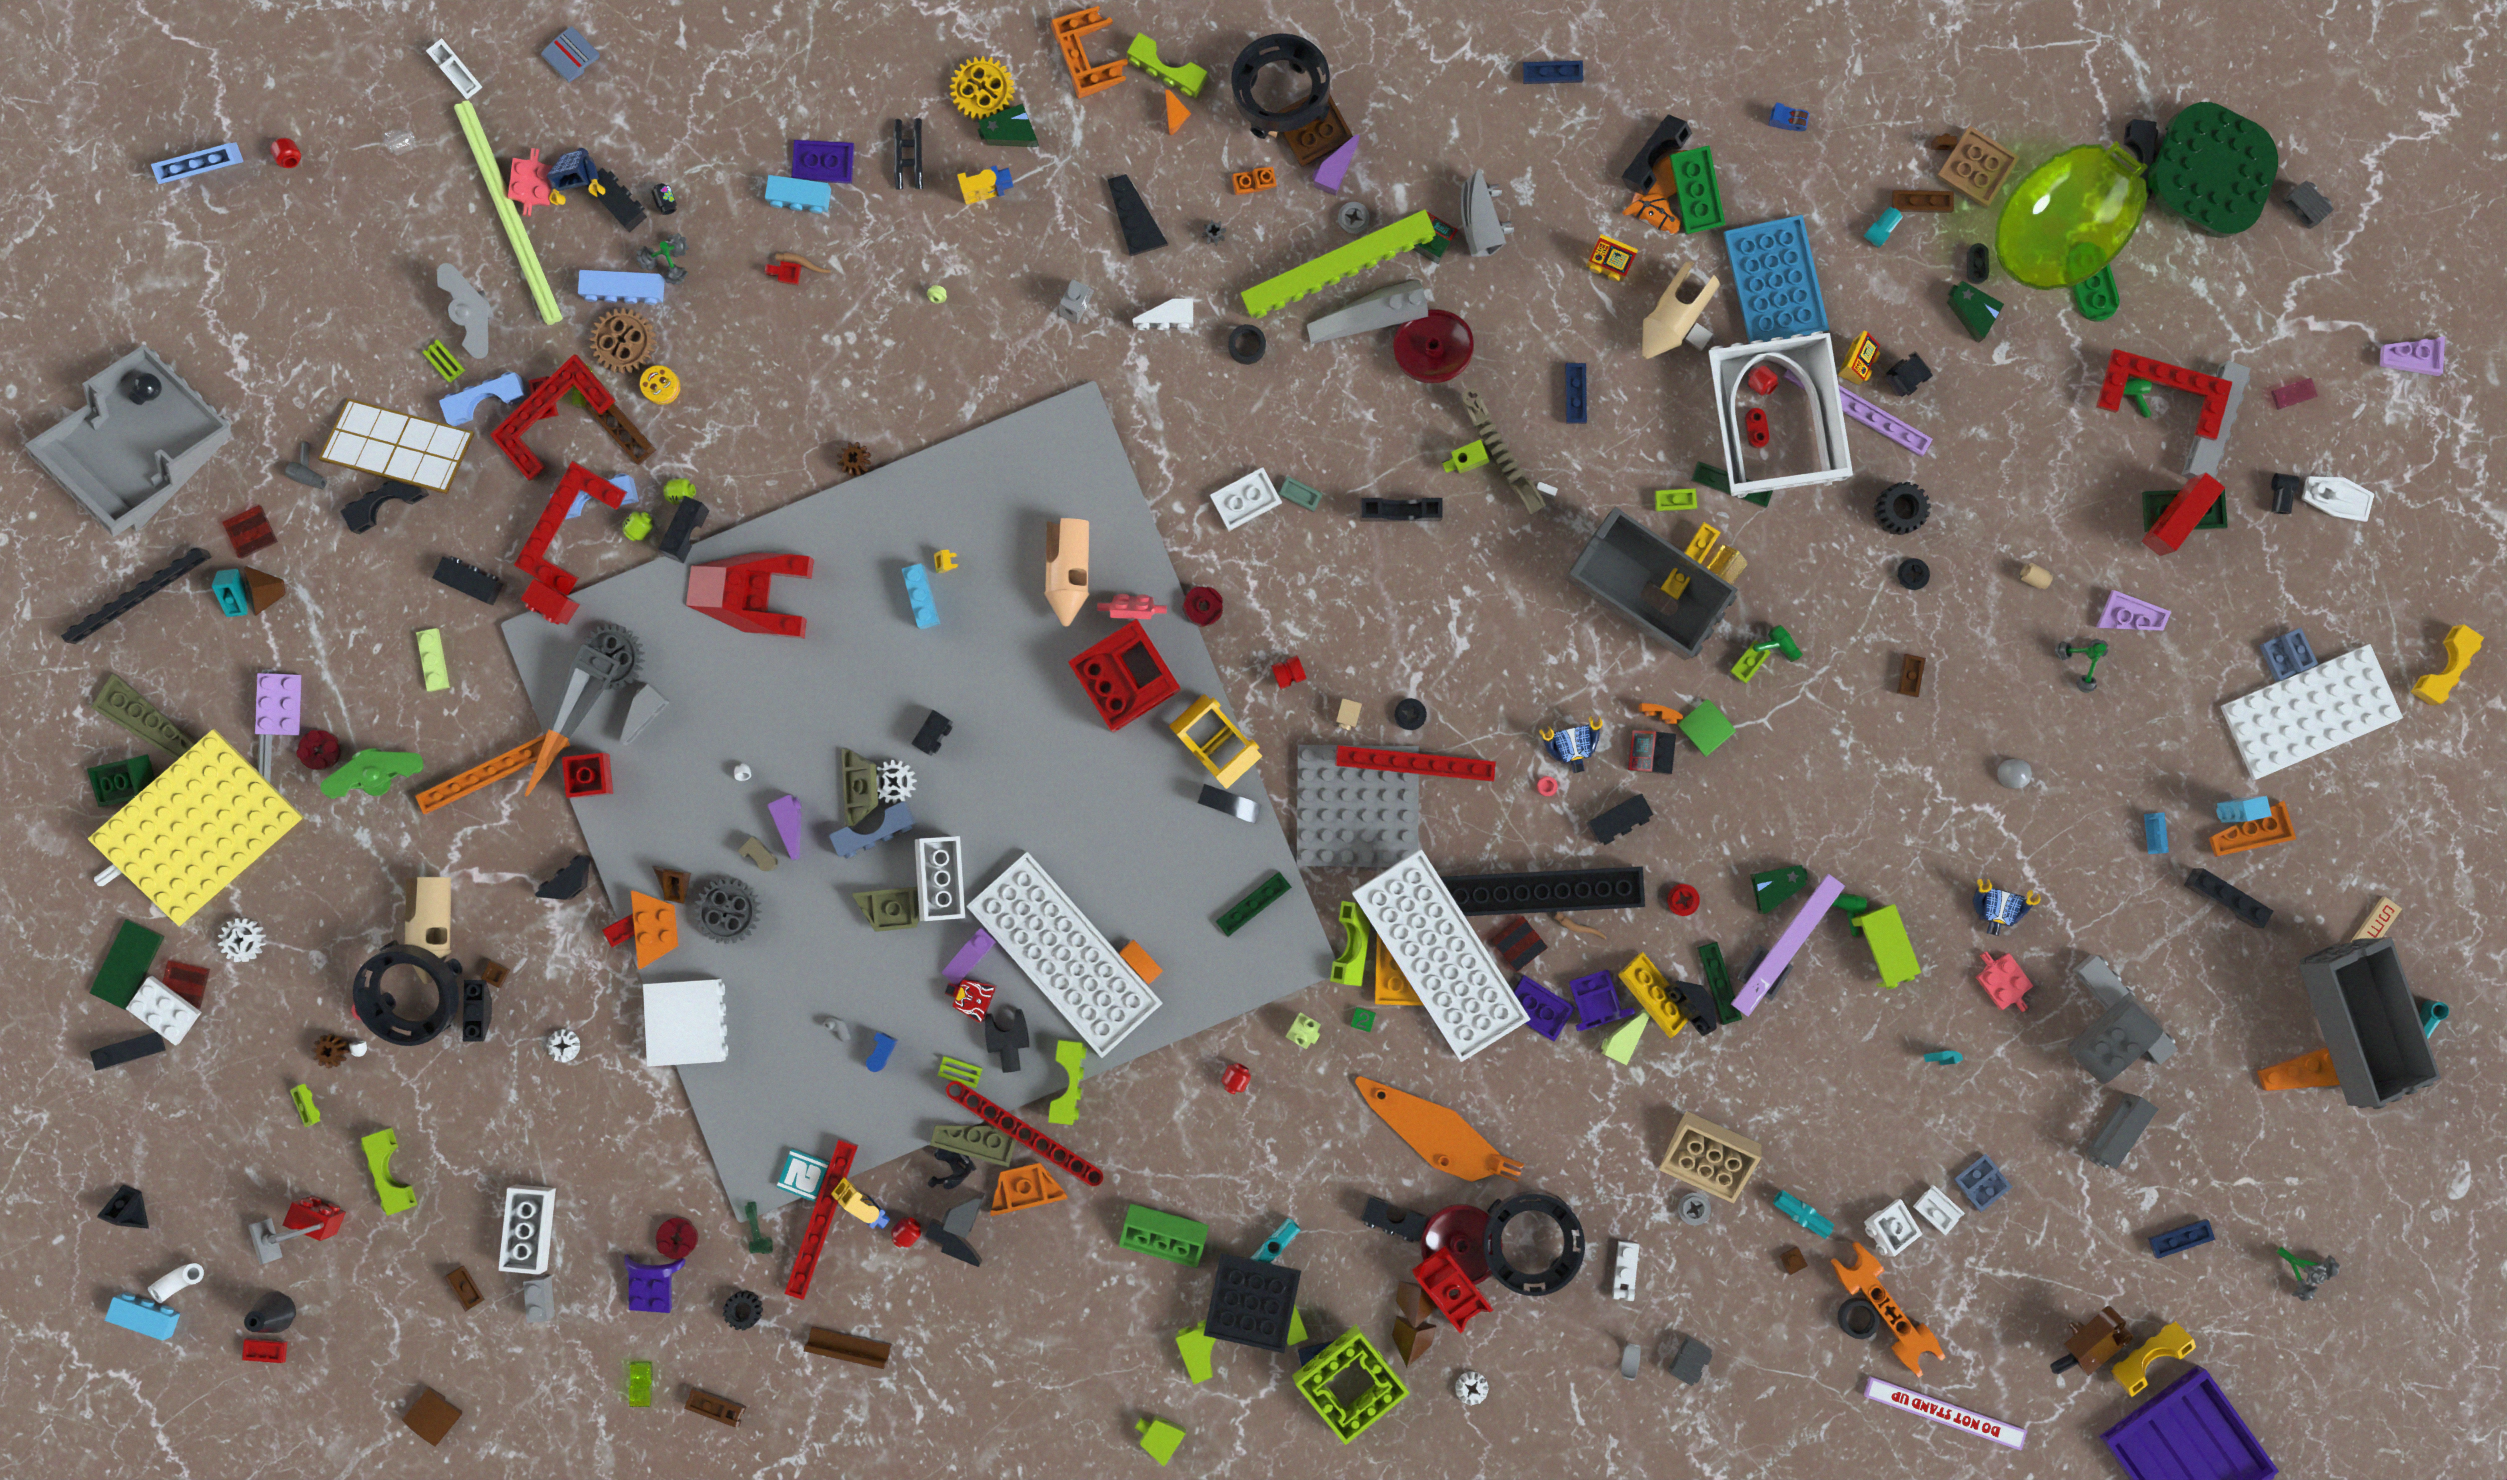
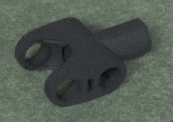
M1022 1009L1016 1010L1015 1024L1008 1031H1003L997 1027L992 1013L986 1014L985 1038L988 1053L1000 1051L1003 1073L1020 1071L1018 1049L1029 1047L1028 1028Z

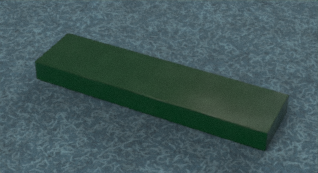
M1698 461L1691 481L1731 495L1728 472ZM1773 490L1749 493L1739 499L1767 508Z
M1279 871L1216 920V923L1226 936L1229 937L1292 887Z
M1715 941L1697 947L1721 1024L1726 1025L1742 1020L1740 1011L1731 1005L1735 995L1718 942Z

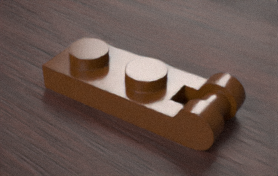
M693 1387L684 1409L739 1428L741 1415L745 1413L747 1407ZM728 1410L734 1411L732 1417L727 1415Z

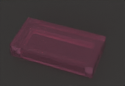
M2312 378L2271 391L2277 410L2318 397Z

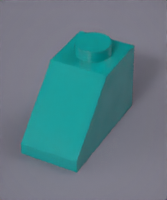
M239 570L217 571L212 588L226 617L247 615L246 588Z

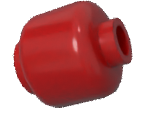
M280 138L272 143L270 152L278 166L294 168L301 160V153L293 140Z
M1767 366L1754 367L1748 374L1749 387L1761 396L1770 395L1779 384L1777 382L1778 376Z
M1235 1062V1064L1228 1065L1221 1078V1082L1225 1086L1224 1090L1234 1095L1236 1092H1244L1251 1080V1074L1249 1073V1068Z
M913 1217L901 1218L891 1229L892 1242L899 1248L911 1247L921 1236L920 1223Z

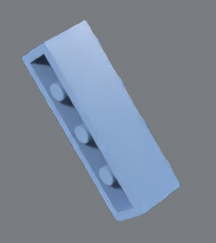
M235 142L151 164L158 184H163L239 164L244 161Z
M580 270L578 294L588 302H597V299H602L608 303H617V300H622L628 304H636L637 301H642L648 305H656L657 302L663 303L665 279L660 274Z

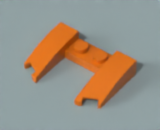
M1099 6L1052 19L1051 21L1053 34L1062 50L1078 99L1108 89L1126 80V76H1122V68L1127 66V58L1091 69L1079 37L1113 24L1112 18L1108 17L1104 20L1097 13L1100 10Z

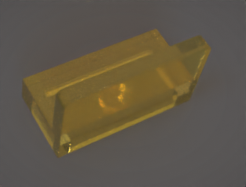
M1723 544L1706 568L1732 585L1748 562L1738 550Z

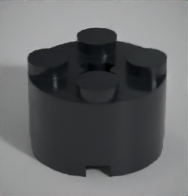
M1916 351L1908 355L1910 359L1900 360L1886 372V376H1883L1898 396L1911 395L1918 389L1916 385L1921 381L1923 383L1933 376L1931 369Z

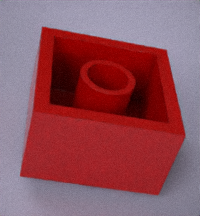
M534 578L521 597V600L526 603V608L541 614L544 619L557 625L560 623L567 625L580 605L548 584Z
M595 753L562 757L566 798L574 799L613 794L610 754Z
M310 1195L291 1203L282 1226L292 1230L304 1229L323 1222L324 1227L304 1234L322 1241L337 1235L346 1211L341 1210L339 1205L333 1203L326 1204L321 1202V1198Z

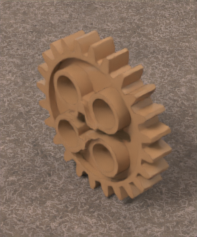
M622 308L621 313L614 309V315L607 311L606 319L600 316L602 323H594L598 329L591 330L595 337L589 339L595 343L590 348L596 351L593 356L599 358L598 362L604 364L607 370L611 368V371L614 373L619 368L622 374L625 373V369L632 373L633 367L640 370V363L646 366L645 359H652L649 352L656 351L651 345L657 344L655 340L651 339L656 334L651 332L653 326L647 324L649 320L647 318L642 319L643 315L639 312L635 315V311L632 309L628 313L625 308ZM623 323L624 328L621 331H616L617 326ZM636 334H641L640 340L634 342V336ZM613 340V345L610 348H606V343ZM630 351L629 357L623 359V353Z

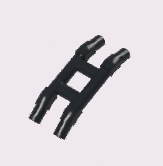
M920 118L914 119V139H902V120L895 119L893 138L896 190L904 189L902 167H914L915 189H923L922 120ZM914 147V159H902V148Z

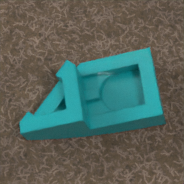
M1949 1050L1923 1054L1925 1062L1939 1061L1940 1065L1956 1064L1963 1060L1962 1054L1957 1051Z

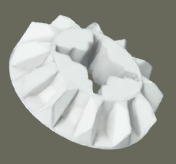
M567 1029L555 1031L548 1038V1044L546 1045L549 1052L548 1055L560 1062L572 1060L580 1050L579 1038L574 1032ZM562 1040H564V1044L571 1045L565 1048L564 1052L561 1048L556 1047Z
M1473 1371L1462 1374L1458 1378L1455 1387L1458 1398L1463 1403L1471 1406L1480 1404L1486 1398L1489 1390L1486 1379L1480 1373ZM1476 1383L1475 1388L1479 1393L1471 1392L1468 1395L1469 1389L1465 1384L1472 1386Z

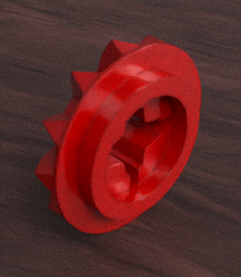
M1676 885L1668 894V907L1676 915L1689 916L1699 907V894L1691 885ZM1680 893L1684 897L1691 896L1686 901V907L1682 903H1675L1680 899Z

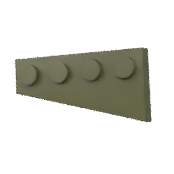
M935 1125L929 1145L1009 1167L1016 1141L993 1126Z

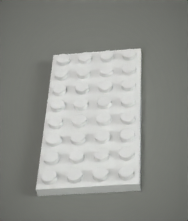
M2371 644L2364 645L2220 706L2252 780L2264 777L2403 718Z

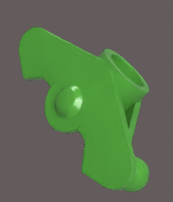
M376 748L366 749L356 753L349 763L326 778L321 783L320 789L330 799L345 797L350 789L361 788L368 795L381 796L390 789L391 779L400 774L408 778L413 773L421 772L424 767L423 759L418 753L381 752L380 749Z

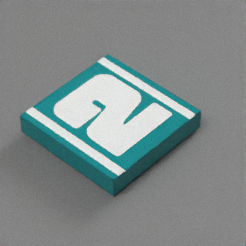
M792 1148L776 1188L815 1202L830 1162Z

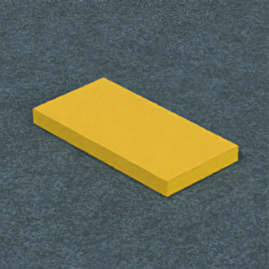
M1643 951L1618 974L1620 979L1670 1039L1689 1021L1664 991V988L1670 984Z

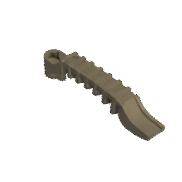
M1474 388L1467 389L1462 397V406L1467 412L1473 427L1479 433L1478 436L1483 440L1484 446L1488 448L1490 456L1494 458L1497 467L1499 466L1502 471L1501 474L1507 479L1508 485L1512 487L1513 492L1521 500L1530 516L1545 508L1546 504L1530 478H1525V470L1519 468V462L1513 459L1512 451L1509 452L1507 443L1502 441L1501 433L1496 431L1495 423L1492 424L1490 421V414L1481 398L1480 392ZM1468 396H1470V398H1475L1474 403L1472 401H1467Z

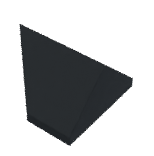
M124 1184L97 1215V1218L116 1226L149 1229L142 1192Z

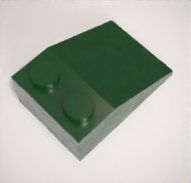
M148 754L87 768L98 807L131 801L155 780L152 763Z

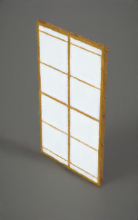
M347 398L319 456V461L447 495L475 433Z

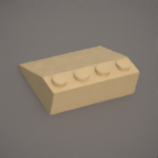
M1686 1111L1677 1126L1659 1170L1734 1204L1761 1159V1144Z

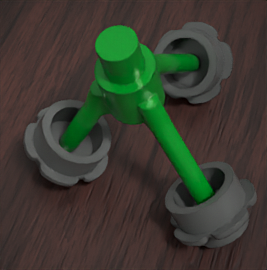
M2093 639L2087 648H2073L2071 643H2066L2065 641H2061L2055 647V655L2062 661L2070 659L2073 653H2086L2088 658L2092 660L2088 674L2080 676V679L2076 681L2080 691L2089 693L2097 688L2096 679L2092 675L2098 659L2108 653V644L2104 640Z

